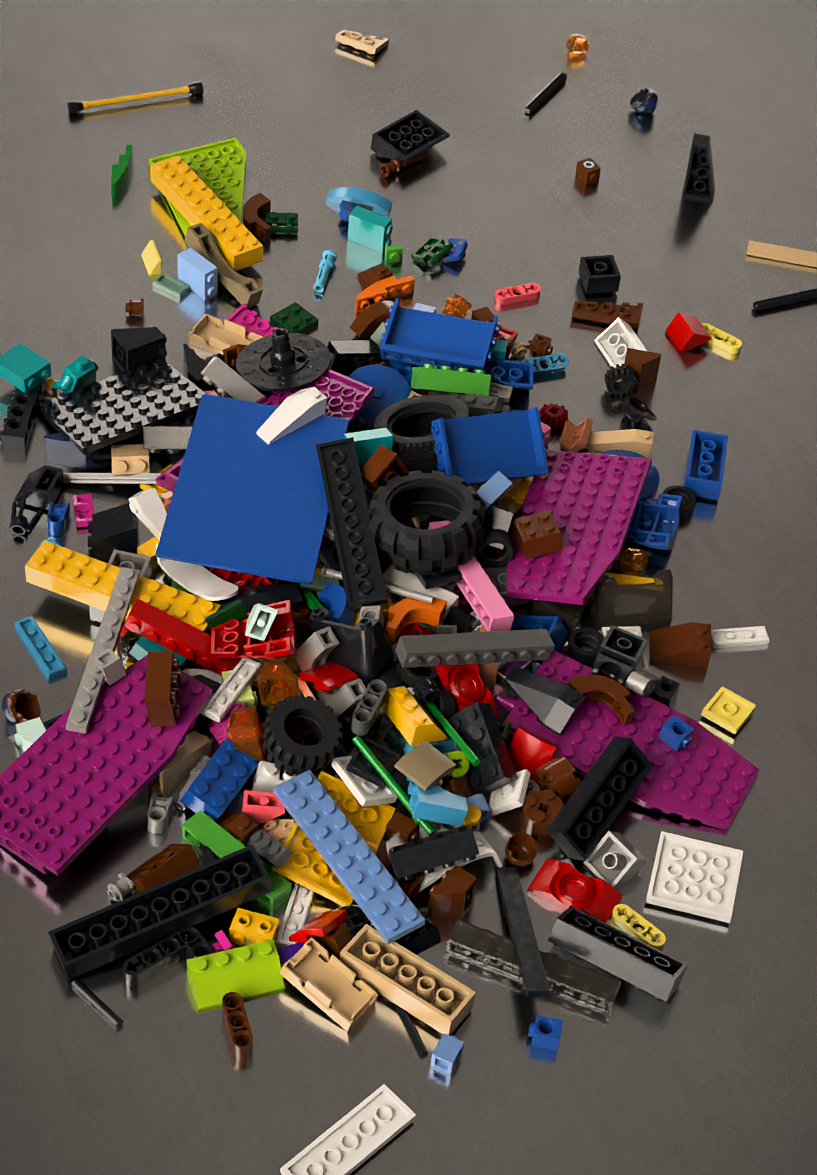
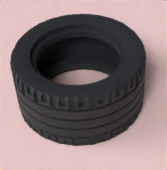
M444 395L416 396L401 400L384 409L377 416L373 429L387 428L393 434L395 442L392 445V451L399 456L409 472L421 470L422 473H432V470L438 471V459L434 450L435 440L431 432L432 421L440 418L446 420L471 417V412L467 405L457 398Z

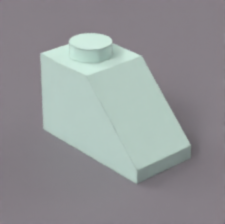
M259 603L254 605L247 619L245 635L264 641L278 610Z
M40 717L16 724L17 733L14 734L16 744L18 746L21 745L25 752L46 731Z

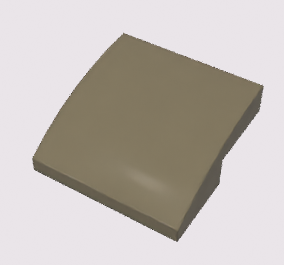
M423 741L406 753L394 767L424 791H427L438 785L441 777L453 772L456 764L427 741Z

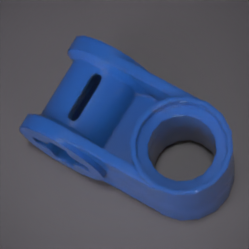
M50 502L47 515L48 532L50 535L60 536L64 534L67 520H69L70 503L62 505Z

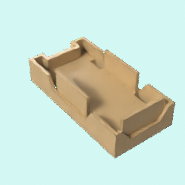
M205 314L193 327V332H189V344L210 353H220L222 355L223 349L237 344L249 345L263 338V336L253 332L246 335V327L226 319L223 323L221 319Z
M312 937L282 966L280 974L346 1031L376 1002L379 995L364 981L355 980L356 974L334 955L330 958L328 951Z

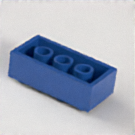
M699 430L692 431L683 487L690 489L696 497L719 500L728 435Z
M230 733L179 801L195 813L201 810L206 815H210L216 822L264 757Z

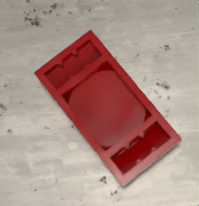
M478 664L434 666L444 689L449 691L454 697L456 713L476 702L491 704L495 717L498 719L493 694L483 684Z
M553 859L545 860L527 889V892L564 910L573 906L605 923H608L614 907L619 904L623 896L604 880L588 877L580 873L571 864Z

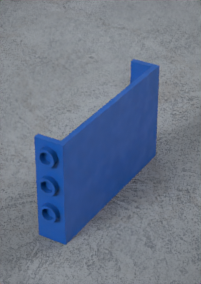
M396 298L394 305L390 306V318L386 319V331L381 335V359L424 366V364L437 365V369H441V366L452 367L451 370L458 371V368L469 369L468 372L475 373V370L486 371L488 362L492 360L493 352L491 350L496 346L497 337L495 336L496 333L499 334L501 323H498V316L494 315L493 322L489 323L401 308L399 299Z
M538 407L523 411L446 420L440 418L432 421L431 432L435 440L434 450L438 459L437 469L439 472H445L448 477L452 478L455 475L465 480L467 485L486 483L498 471L509 480L549 473L547 451L544 446V433L541 428V415Z

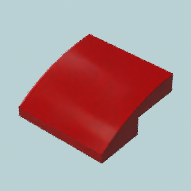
M327 662L299 673L301 681L314 682L315 690L330 691L358 679V675L350 669L332 662Z
M519 727L507 750L515 771L519 772L527 769L531 773L530 779L538 781L536 769L550 761L558 747L544 737H537L525 728Z
M331 910L321 913L289 937V941L306 943L311 937H324L348 918L347 910Z

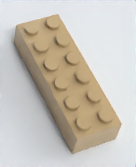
M365 924L340 952L339 960L356 974L355 979L364 981L374 991L442 1034L451 1035L473 1008L475 991L395 941L387 944L380 933L368 924Z

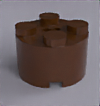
M557 756L536 769L539 779L536 783L539 785L540 791L551 789L562 801L571 797L581 781L579 777L575 779L573 773L576 770L563 756Z
M553 790L535 791L525 797L520 823L522 829L530 836L533 834L538 836V839L552 838L546 829L564 806L562 800Z

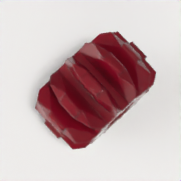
M550 402L549 405L544 404L539 410L541 422L555 431L557 429L563 430L565 422L568 421V410L563 405L559 406L558 403L552 404Z

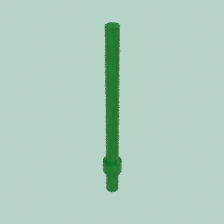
M420 701L422 706L429 710L473 766L479 765V758L436 707L435 701L426 704Z
M359 735L354 737L352 741L412 814V808H409L410 798ZM412 817L417 825L420 824L428 836L435 833V829L427 820Z

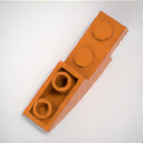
M411 275L396 279L395 276H391L370 285L356 297L355 312H362L380 301H387L388 299L413 293L414 277Z

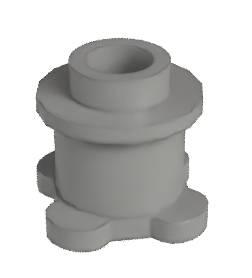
M122 872L118 874L119 879L116 882L108 884L107 893L113 901L117 900L119 902L124 900V896L128 893L131 896L135 894L134 882L128 879Z

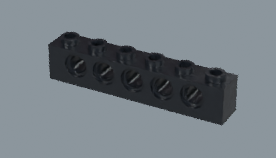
M43 382L27 393L15 387V393L11 395V405H8L7 417L4 418V429L0 431V441H2L3 449L25 451L36 415V404H39L44 388Z

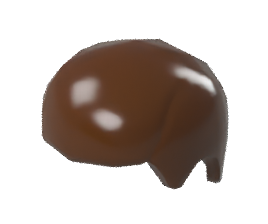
M513 833L505 845V855L509 862L517 866L530 865L537 854L535 849L536 841L527 833Z

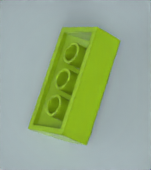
M273 939L187 959V977L198 1011L222 1006V998L229 992H236L241 995L242 1000H247L285 990L283 976L280 974V959Z

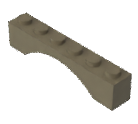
M202 223L188 227L184 240L185 244L218 267V280L241 305L244 303L247 305V308L259 304L263 289L253 278L240 275L228 265L220 254L210 231Z

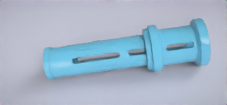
M325 250L322 254L323 259L319 263L320 271L313 287L318 293L324 291L328 275L333 270V263L337 259V254L332 250Z

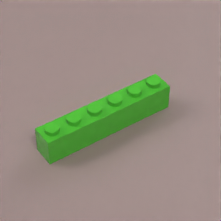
M201 810L182 824V838L202 854L203 847L208 846L216 860L245 848L241 840L235 839L225 827L219 826L210 815H206ZM262 861L271 879L272 892L256 899L273 912L290 898L292 884L286 877H282L277 872L271 870L273 866Z

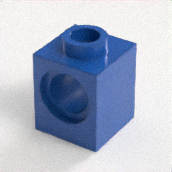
M674 715L662 726L658 738L678 752L682 747L686 748L691 743V735L694 729Z
M536 1015L535 1024L530 1023L528 1034L529 1037H532L531 1046L558 1051L563 1020Z

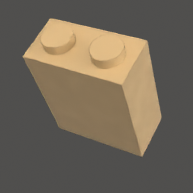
M148 444L111 445L112 475L150 473Z

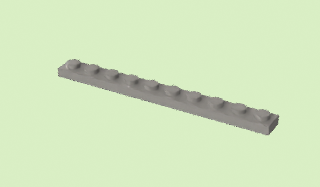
M120 567L66 723V730L87 734L105 681L103 672L94 664L92 658L108 648L113 652L115 651L140 578V570Z

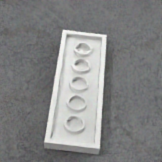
M383 1084L281 1167L280 1173L282 1175H349L416 1119V1114Z

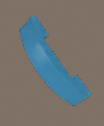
M355 187L332 189L326 198V202L338 205L345 200L372 206L373 212L389 215L393 204L375 192Z

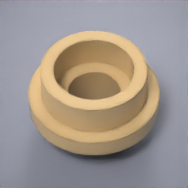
M518 342L512 346L511 354L516 358H520L527 353V345L525 343Z

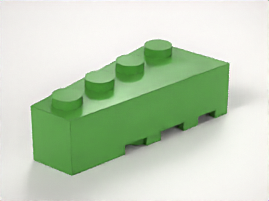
M424 364V367H413L412 389L489 396L491 375L485 374V370H475V373L468 372L469 369L458 368V371L451 370L452 367L441 366V369H435V365Z

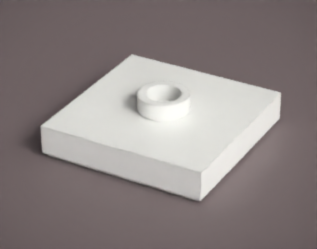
M527 769L516 773L518 779L491 793L488 804L492 812L491 817L523 806L531 774Z

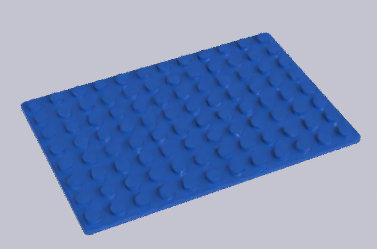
M203 394L158 543L156 556L158 558L308 585L312 584L329 511L316 444L344 439L348 420L321 415L268 445L257 435V431L278 407Z

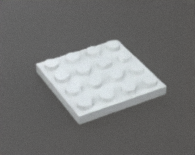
M661 831L645 903L730 923L743 851Z

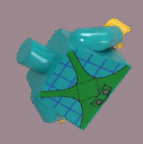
M80 356L76 361L65 367L61 380L54 381L53 378H50L43 383L47 390L53 388L62 389L67 394L74 392L76 388H83L96 382V371L99 367L93 360L88 359L86 356Z

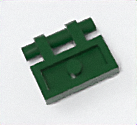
M265 213V223L271 227V234H276V232L288 235L298 233V213Z
M431 235L411 254V258L424 264L430 260L428 265L433 267L441 262L443 256H447L451 252L453 244L449 242L445 245L444 239Z

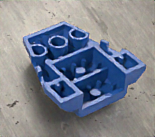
M659 494V498L647 499V496H641L626 539L648 548L672 550L680 523L683 497Z

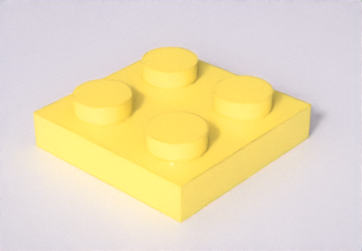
M722 686L702 710L701 716L736 734L755 711L756 705Z

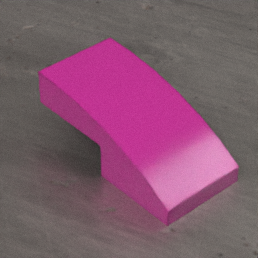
M72 495L77 528L88 527V522H92V514H94L92 495Z

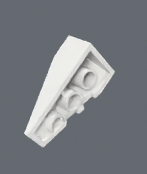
M315 387L302 389L290 395L258 429L257 435L268 445L325 414L327 397Z
M155 488L138 492L129 498L130 509L150 532L160 540L167 516L164 506Z

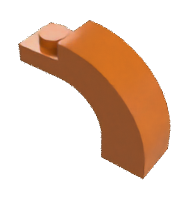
M434 597L433 603L430 604L406 598L396 603L388 612L386 632H388L389 642L395 643L403 628L409 624L418 622L435 627L440 625L446 614L447 601Z

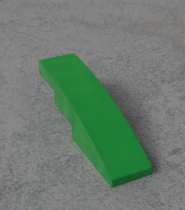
M126 145V155L119 154V164H112V197H116L129 177L133 160L132 145Z

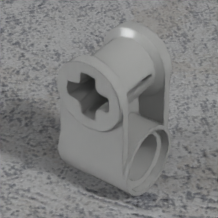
M155 793L152 794L148 810V830L151 833L161 834L165 832L173 811V796L166 798L157 796Z

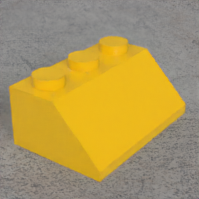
M405 686L387 689L382 709L410 746L418 745L423 741L432 743L447 739L446 734L429 712Z

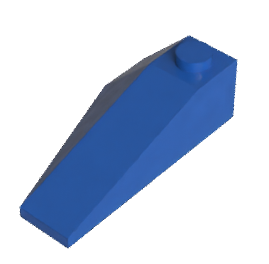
M492 359L491 362H488L485 374L491 375V381L511 386L513 389L533 390V363Z

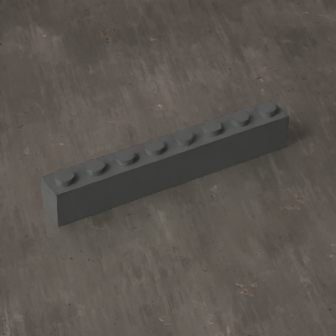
M547 629L400 636L395 651L402 668L549 660L555 645Z

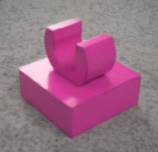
M222 930L214 934L219 942L210 946L213 953L234 949L229 938Z

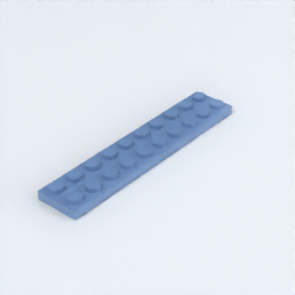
M310 770L273 787L274 794L387 944L425 925L424 917Z

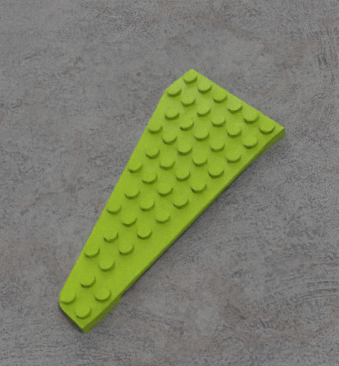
M236 137L148 159L150 167V165L179 155L241 221L246 151ZM167 199L184 236H186L187 229L191 227V224Z

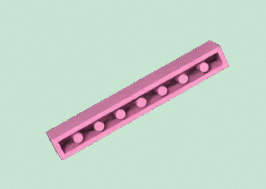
M448 520L431 522L428 529L440 528L451 522ZM473 556L465 565L457 564L456 567L462 574V580L457 581L456 584L487 632L510 631L512 622H514V614L497 591L496 586L489 579L488 574L481 567L480 562Z

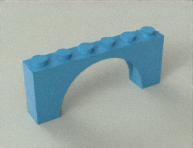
M444 728L441 729L446 734L447 739L429 743L441 753L456 751L452 738ZM403 736V741H405L404 754H406L415 746H410ZM406 777L407 781H409L408 794L411 796L409 808H412L413 818L462 826L468 812L466 797L453 794L438 785L424 791Z

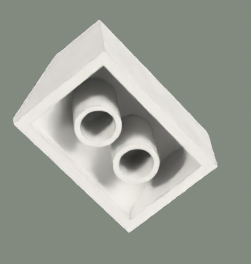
M619 317L594 340L611 367L613 366L614 368H616L617 364L619 366L624 364L627 348L647 351L631 326Z

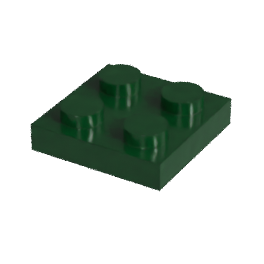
M296 302L270 316V322L278 328H285L289 333L302 334L318 325L319 320Z

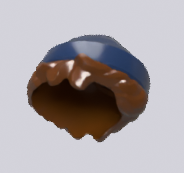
M28 689L10 691L2 700L3 712L9 721L14 724H20L38 718L41 715L37 696L31 694Z

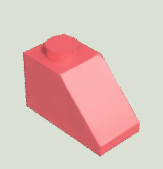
M244 790L242 813L256 823L263 824L285 814V807L274 793Z

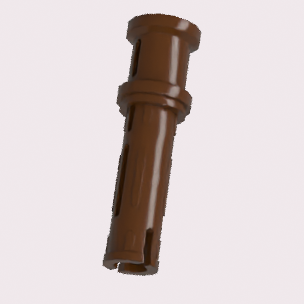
M420 153L406 162L391 159L388 163L380 164V173L384 177H388L394 172L398 173L403 167L423 160V154Z

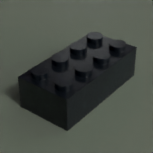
M476 702L447 718L449 723L480 760V764L477 766H473L469 761V769L465 774L468 777L472 795L483 794L486 796L518 779L491 704ZM454 742L456 751H461V749Z

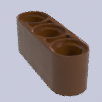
M229 992L222 998V1016L233 1055L237 1059L245 1060L253 1053V1035L241 995L236 992Z

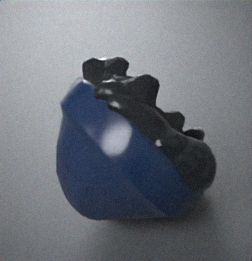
M640 89V92L636 93L630 100L631 108L642 114H651L656 110L658 95L652 89Z

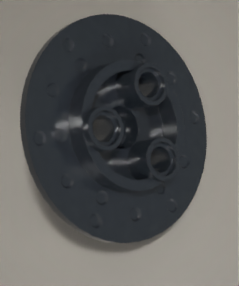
M285 328L275 329L276 334L272 332L271 335L247 345L240 352L236 361L237 373L254 388L264 391L284 392L306 387L322 378L330 367L331 356L326 345L320 340L304 334L289 333Z

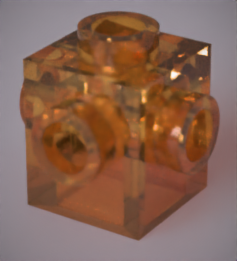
M455 293L452 298L448 297L443 303L445 307L442 313L448 316L464 318L472 305Z

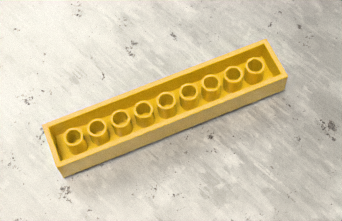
M179 155L150 165L151 182L191 226L202 223L210 231L220 254L232 269L238 271L263 261V245Z
M46 540L43 541L25 565L26 582L103 611L107 608L120 570L119 567ZM140 575L126 619L136 600L140 599L211 635L205 618L219 611L221 605Z

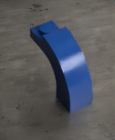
M328 582L317 595L324 607L330 610L327 621L352 625L355 609L350 610L348 608L345 590L338 584Z

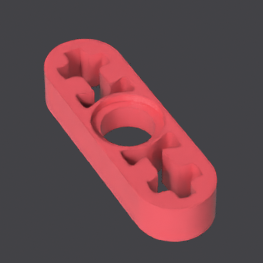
M528 283L498 289L495 292L494 301L499 305H507L537 299L540 296L541 287L537 283Z

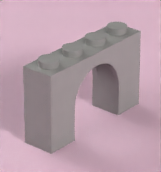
M327 627L314 632L296 650V656L293 657L303 672L325 664L328 655L340 643L331 628ZM360 678L344 684L341 688H335L330 691L315 690L314 682L308 681L317 698L323 701L325 706L329 705L334 710L333 713H337L340 719L348 716L356 709L366 690Z

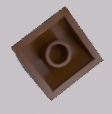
M627 348L624 364L625 367L628 364L635 370L638 381L636 390L657 381L661 353Z

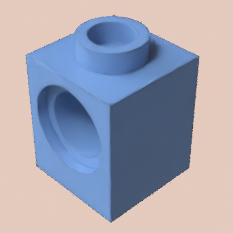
M443 1033L432 1053L430 1066L451 1075L463 1054L464 1042L456 1036Z

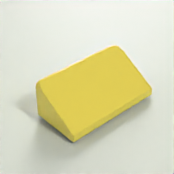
M150 240L142 253V258L149 275L161 274L162 260L155 242Z

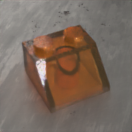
M263 659L257 674L261 705L274 706L279 701L283 702L284 698L292 697L293 699L295 696L300 695L298 678L284 661Z
M256 706L232 710L230 719H228L229 728H226L228 740H232L234 748L258 761H263L262 729Z

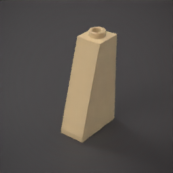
M195 730L188 734L184 743L178 747L174 759L148 784V790L157 794V796L166 797L189 775L191 769L195 768L202 755L208 756L211 753V740L206 735L200 734Z

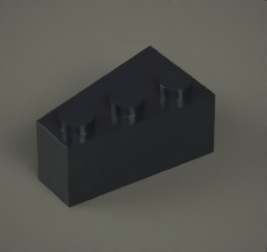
M373 340L329 341L327 345L329 352L335 355L331 370L344 376L353 373L356 367L376 365L381 358L380 349Z

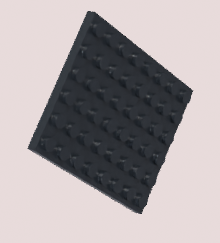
M156 359L151 364L139 365L135 370H126L116 376H109L105 380L93 382L86 387L76 388L74 392L60 394L56 398L44 400L36 404V411L85 455L197 412L201 397L206 393L164 359Z

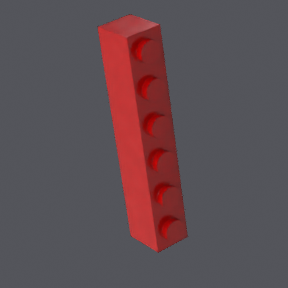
M140 599L136 600L124 623V627L132 632H136L168 650H173V652L221 677L222 672L233 670L241 660V658L212 657L211 635Z

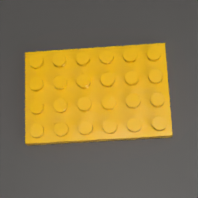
M321 770L317 778L319 783L363 840L378 843L379 846L385 833L386 825L392 818L396 808L388 804L362 807L343 781ZM295 822L284 843L293 854L278 869L273 866L271 870L341 906H350L353 897Z

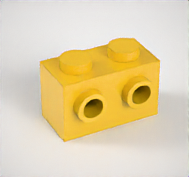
M237 908L229 928V940L237 945H250L271 939L275 943L279 933L280 919Z

